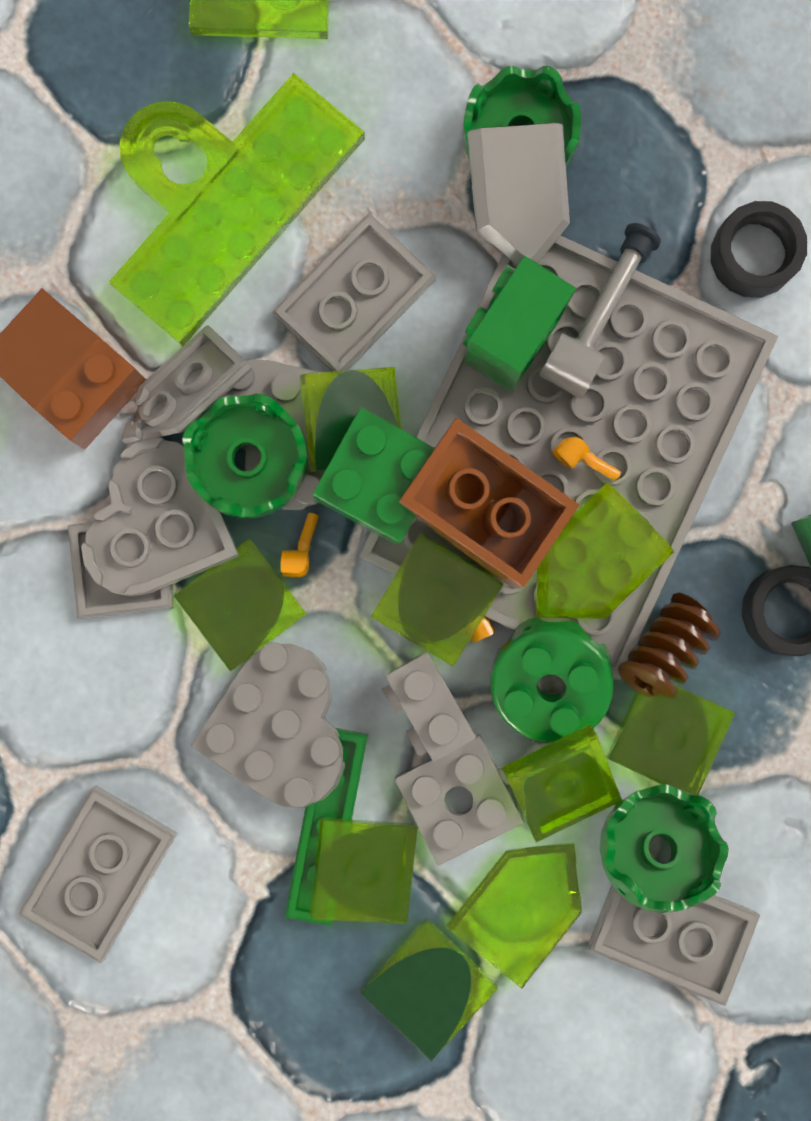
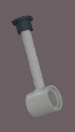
M639 223L627 225L624 231L626 239L620 248L622 256L577 338H571L562 333L539 375L541 378L580 399L583 398L605 358V355L597 352L594 348L596 341L638 264L644 263L650 252L657 250L661 244L659 235L645 225Z

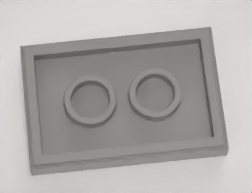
M368 213L272 311V314L330 371L338 376L345 371H349L436 281V275Z
M99 786L92 787L18 914L102 963L178 833Z
M611 885L588 943V948L590 951L726 1006L760 914L717 895L682 911L670 913L651 912L631 904Z

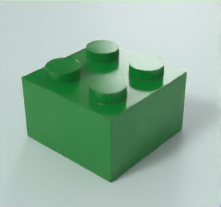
M525 255L516 269L508 265L492 289L494 295L489 303L490 309L487 311L480 307L465 330L467 336L463 345L467 347L464 363L510 393H513L563 317L576 288Z
M360 407L312 494V499L393 544H400L416 515L398 501L435 448Z

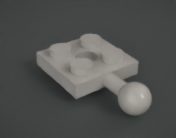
M479 734L475 740L433 763L432 759H429L395 776L394 780L437 866L524 824L523 818L507 786L523 779L527 765L535 753L552 743L534 740L528 746L525 757L498 769ZM453 787H464L472 794L473 803L468 810L455 812L447 806L445 795Z

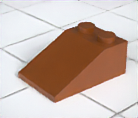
M43 288L39 290L0 333V377L67 439L83 449H86L137 393L139 386L146 380L129 362Z
M458 418L454 419L398 501L473 561L509 586L518 588L526 586L580 505Z

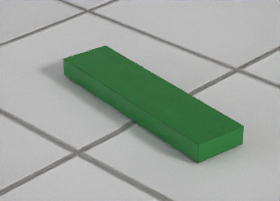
M340 728L335 729L340 735L339 740L343 746L345 769L338 786L324 800L305 807L284 916L285 918L332 926L337 900L332 898L320 886L315 874V864L321 851L330 842L350 832L368 738L367 733Z

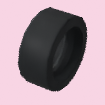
M753 201L738 207L719 227L711 244L710 263L717 279L729 291L743 297L762 298L778 292L801 270L807 256V234L801 220L789 208L773 201ZM749 224L762 225L771 229L780 238L785 249V258L778 270L766 276H757L745 271L736 262L731 251V243L735 234L742 227Z
M788 565L763 572L751 582L743 597L741 616L746 632L759 647L772 654L786 656H805L811 654V631L804 637L797 639L782 638L773 633L768 627L763 614L764 602L769 592L778 585L796 583L811 592V568Z

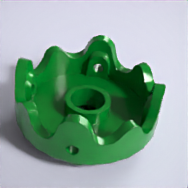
M507 66L500 70L485 85L481 86L478 83L472 88L467 100L462 132L464 149L469 161L467 132L471 130L508 127L516 123L526 125L558 123L563 126L566 168L568 167L580 140L581 109L579 104L575 103L566 93L562 77L556 69L550 66H542L537 70H525L515 66Z
M255 393L252 395L219 398L198 420L192 421L184 432L183 447L187 480L209 506L225 515L242 519L259 518L272 514L287 505L297 494L304 482L308 467V449L304 435L295 419L274 399L266 395ZM247 445L258 448L261 453L259 465L251 471L239 470L234 462L236 452L241 447Z
M531 618L522 622L511 638L497 650L493 661L490 686L495 708L502 719L513 730L536 741L561 743L587 734L601 722L610 707L613 697V669L606 645L597 643L579 624L572 621L547 622L540 618ZM546 675H556L565 682L566 686L560 693L550 695L541 691L537 683Z
M667 784L636 791L616 804L606 817L601 831L599 847L602 866L608 880L616 891L631 904L646 911L657 913L682 911L713 897L721 887L720 878L729 852L728 844L720 836L715 824L717 814L715 806L705 797L686 793ZM654 836L664 838L671 847V857L666 864L655 861L649 853V842Z

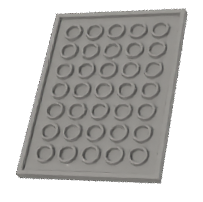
M560 235L538 264L574 286L576 290L563 317L513 393H510L464 363L467 347L463 345L467 336L465 333L416 438L435 448L454 419L458 418L580 504L524 588L511 587L504 582L498 593L480 614L513 631H516L522 622L531 618H540L547 622H575L597 643L606 645L611 657L613 678L620 680L621 676L618 672V667L622 662L628 661L629 652L632 648L636 647L778 336L635 270L594 345L596 351L605 355V358L583 398L580 399L541 378L539 375L562 333L571 338H577L618 262ZM502 255L477 310L480 307L487 311L490 309L489 303L494 295L492 289L498 278L508 265L516 269L512 264L513 262L506 255ZM577 437L588 445L590 452L620 470L621 474L616 481H613L582 461L572 470H569L553 456L552 452L564 439ZM415 516L400 544L395 545L371 531L359 555V558L402 578L411 551L422 533L499 579L469 558L417 516Z

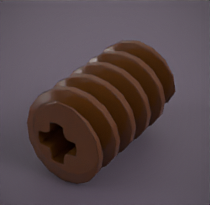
M680 592L673 594L671 603L665 605L661 610L660 617L654 619L651 623L650 631L640 637L639 646L631 649L627 657L628 661L622 662L618 667V672L624 682L644 696L656 697L661 695L674 699L677 695V690L669 680L685 684L688 680V675L681 666L688 669H696L699 660L694 653L706 655L710 646L705 639L717 640L721 634L706 608L694 598Z

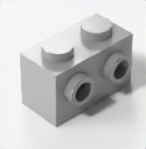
M428 652L419 655L385 675L389 685L382 688V691L395 714L404 710L413 727L408 729L406 734L419 756L428 752L434 763L476 739L475 734Z

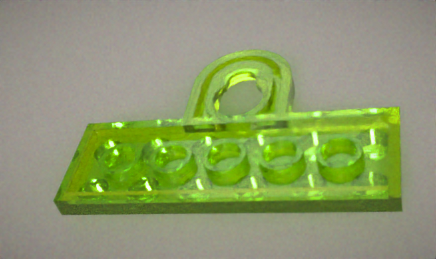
M295 73L287 79L233 142L198 112L182 103L161 101L141 108L128 120L120 138L121 161L135 185L169 214L110 279L109 283L183 347L365 140V132ZM164 136H172L180 142L193 143L207 157V166L202 177L189 184H177L169 180L163 172L161 160L154 154L156 141Z

